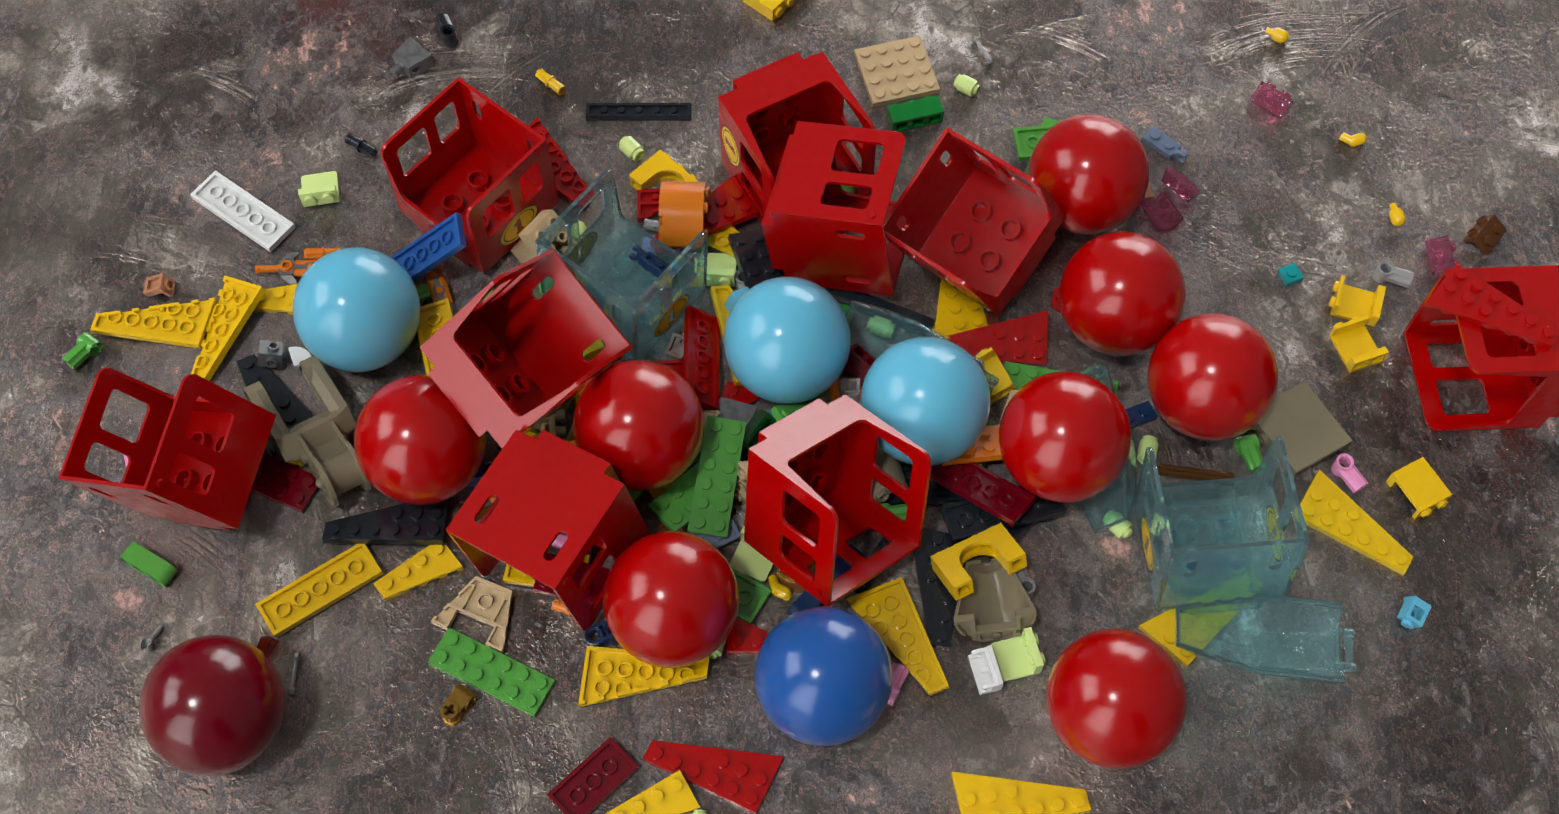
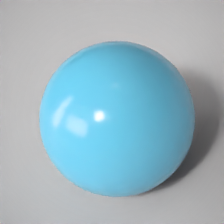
M352 247L330 252L319 258L306 270L296 287L292 311L293 321L299 338L312 355L335 369L347 372H366L390 364L405 352L418 330L421 308L418 291L413 280L397 261L376 250Z
M777 277L753 286L735 303L726 321L724 350L729 367L738 381L747 390L771 402L792 404L817 397L831 387L839 378L850 353V328L842 307L823 287L803 278Z
M916 337L891 346L874 361L863 382L861 406L927 451L931 458L932 466H936L960 457L979 439L989 417L990 391L981 367L964 349L941 338ZM878 437V446L886 454L896 460L913 465L912 460L881 437Z

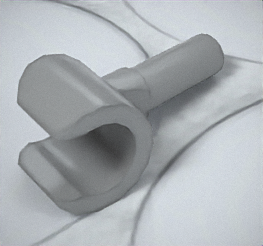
M159 625L152 635L140 640L141 650L147 647V653H151L154 650L153 641L163 630L162 626Z

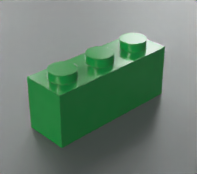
M938 95L887 106L886 117L891 131L901 132L943 122L944 110Z

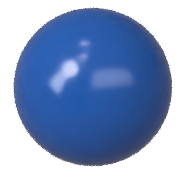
M835 607L807 608L783 619L765 638L755 665L756 692L767 717L787 736L799 742L815 746L839 745L861 736L882 715L889 701L892 689L893 671L891 659L880 635L864 619L849 611Z

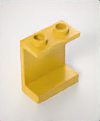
M1341 275L1339 281H1335L1332 292H1335V294L1331 296L1329 301V307H1331L1330 315L1348 320L1357 316L1363 317L1368 315L1369 319L1366 325L1374 327L1380 318L1386 287L1378 285L1375 292L1345 285V275Z
M1368 315L1354 317L1345 323L1338 322L1333 326L1329 334L1349 372L1383 362L1389 353L1386 346L1377 348L1365 325L1369 319Z
M992 347L981 350L974 357L987 379L990 391V405L1009 395L1011 390H1017Z
M1424 457L1391 473L1386 480L1390 488L1398 484L1417 509L1412 516L1414 519L1420 516L1423 518L1427 517L1435 508L1442 509L1449 503L1448 499L1453 495Z

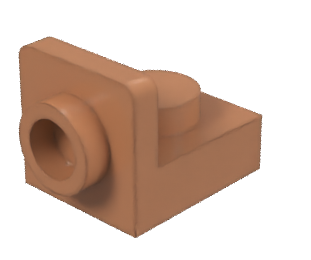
M164 273L147 277L143 294L150 297L163 293L168 297H173L176 281Z

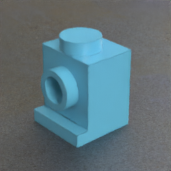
M1417 596L1404 597V603L1397 616L1401 620V625L1408 629L1422 627L1432 606Z

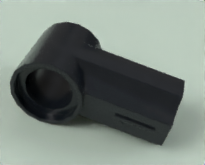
M443 12L437 14L434 22L442 37L443 44L450 48L456 46L459 41L455 27L452 25L448 14Z

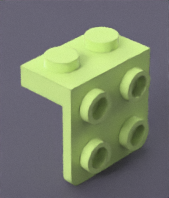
M336 171L301 177L302 189H298V195L303 207L340 202Z
M701 253L700 265L697 269L698 285H729L730 287H735L737 265L735 258L725 253Z
M743 526L740 532L741 541L730 562V566L744 575L763 583L767 580L774 564L744 541L745 526Z
M1032 627L1024 628L1021 636L991 644L1003 682L1039 674L1046 663L1043 652H1040L1038 648V636L1036 633H1033Z

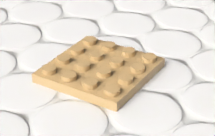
M920 36L854 49V55L873 107L940 93L939 84Z

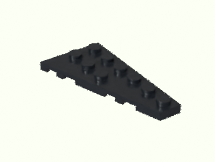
M255 354L236 361L246 387L259 381L287 428L313 417L267 367L258 366V357ZM268 439L267 444L274 457L278 454Z
M451 498L428 505L402 503L326 522L322 537L323 543L443 545Z
M923 528L921 546L913 553L926 633L932 647L949 650L957 601L934 572L931 556L954 544L949 533Z

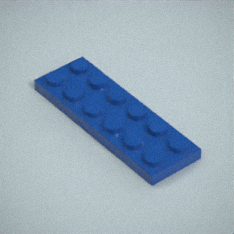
M457 212L391 258L406 270L414 282L466 247L462 215Z

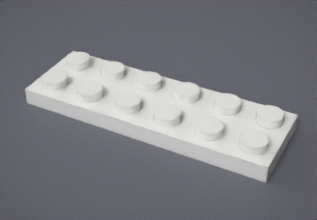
M216 170L190 194L193 200L269 252H272L296 228L294 223Z

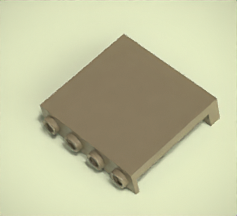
M1305 381L1276 396L1266 415L1250 429L1256 434L1259 442L1267 448L1271 458L1280 465L1282 472L1291 480L1301 471L1335 452L1347 450L1353 441Z

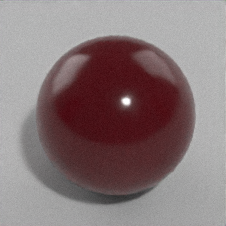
M227 635L195 637L167 651L148 673L143 683L139 700L141 728L153 751L172 767L199 776L228 774L254 762L268 749L277 736L285 710L283 683L271 660L260 649L247 641Z

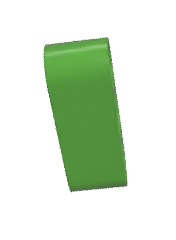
M133 541L119 557L127 565L163 587H166L178 572L173 565Z

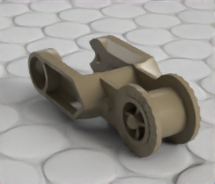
M315 356L299 362L303 370L302 376L307 386L324 409V412L287 428L259 381L242 390L246 400L276 415L269 440L280 459L285 463L301 460L303 464L307 463L313 472V476L316 478V486L322 490L331 507L335 508L339 506L337 496L359 485L365 491L371 490L372 486L363 474L357 461L355 450L347 438L355 431L356 422L348 405L320 361Z

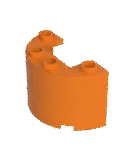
M661 182L659 195V246L704 247V240H708V229H704V213H708L707 199L711 197V186H707V182Z

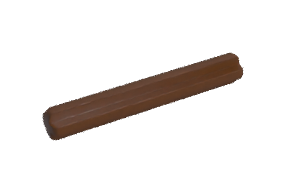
M1157 464L1156 474L1162 476L1233 484L1235 475L1232 472Z

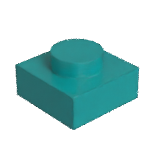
M1295 263L1279 268L1277 271L1286 287L1302 282L1304 279Z

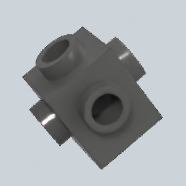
M260 340L258 366L281 369L282 361L286 362L287 350H283L284 342Z

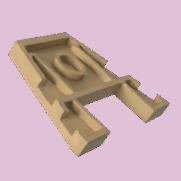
M475 576L451 603L443 607L444 610L432 618L431 623L448 630L458 613L494 627L485 645L503 653L513 592L510 589Z

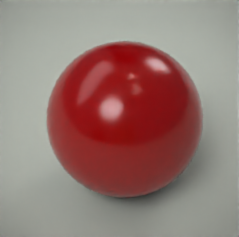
M1081 114L1058 122L1040 138L1029 161L1028 175L1045 187L1066 214L1059 228L1075 234L1090 235L1112 230L1123 224L1136 212L1148 188L1149 162L1141 141L1129 127L1108 116Z
M1112 232L1098 236L1084 244L1067 263L1059 287L1060 309L1070 331L1079 341L1092 350L1111 356H1132L1154 348L1160 338L1179 322L1186 297L1184 277L1173 255L1156 240L1135 232Z
M1206 313L1189 317L1177 323L1160 338L1148 364L1147 384L1154 407L1160 416L1175 430L1199 440H1225L1250 430L1266 415L1275 399L1278 387V366L1268 341L1252 325L1231 315Z
M632 360L606 368L587 384L577 401L574 411L573 434L577 447L611 463L621 483L625 484L627 490L647 491L671 483L691 466L703 441L704 416L695 391L680 374L657 362Z
M1053 372L1039 376L1025 384L1008 402L999 427L1000 451L1004 464L1011 476L1031 494L1053 502L1071 503L1082 501L1104 491L1122 472L1131 449V425L1120 399L1109 387L1099 380L1076 372Z
M427 375L403 377L386 384L375 392L364 405L358 417L354 434L357 461L368 481L387 497L412 505L435 504L461 492L478 473L485 456L487 442L486 433L479 437L432 378Z
M664 531L640 538L618 556L605 581L603 608L611 633L620 646L630 655L653 666L678 668L707 658L724 643L733 629L737 618L739 590L732 567L724 555L711 543L693 534L679 531Z
M1110 628L1090 632L1078 638L1059 655L1048 677L1046 706L1053 729L1062 743L1076 756L1096 766L1109 769H1127L1141 766L1154 760L1164 753L1175 741L1186 716L1187 692L1184 678L1177 663L1160 644L1132 630Z

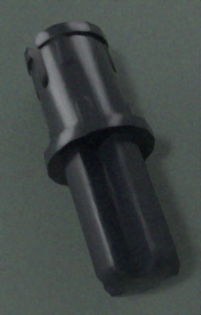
M352 133L346 135V144L353 146L358 152H363L370 157H376L378 149L368 144L365 139H360Z

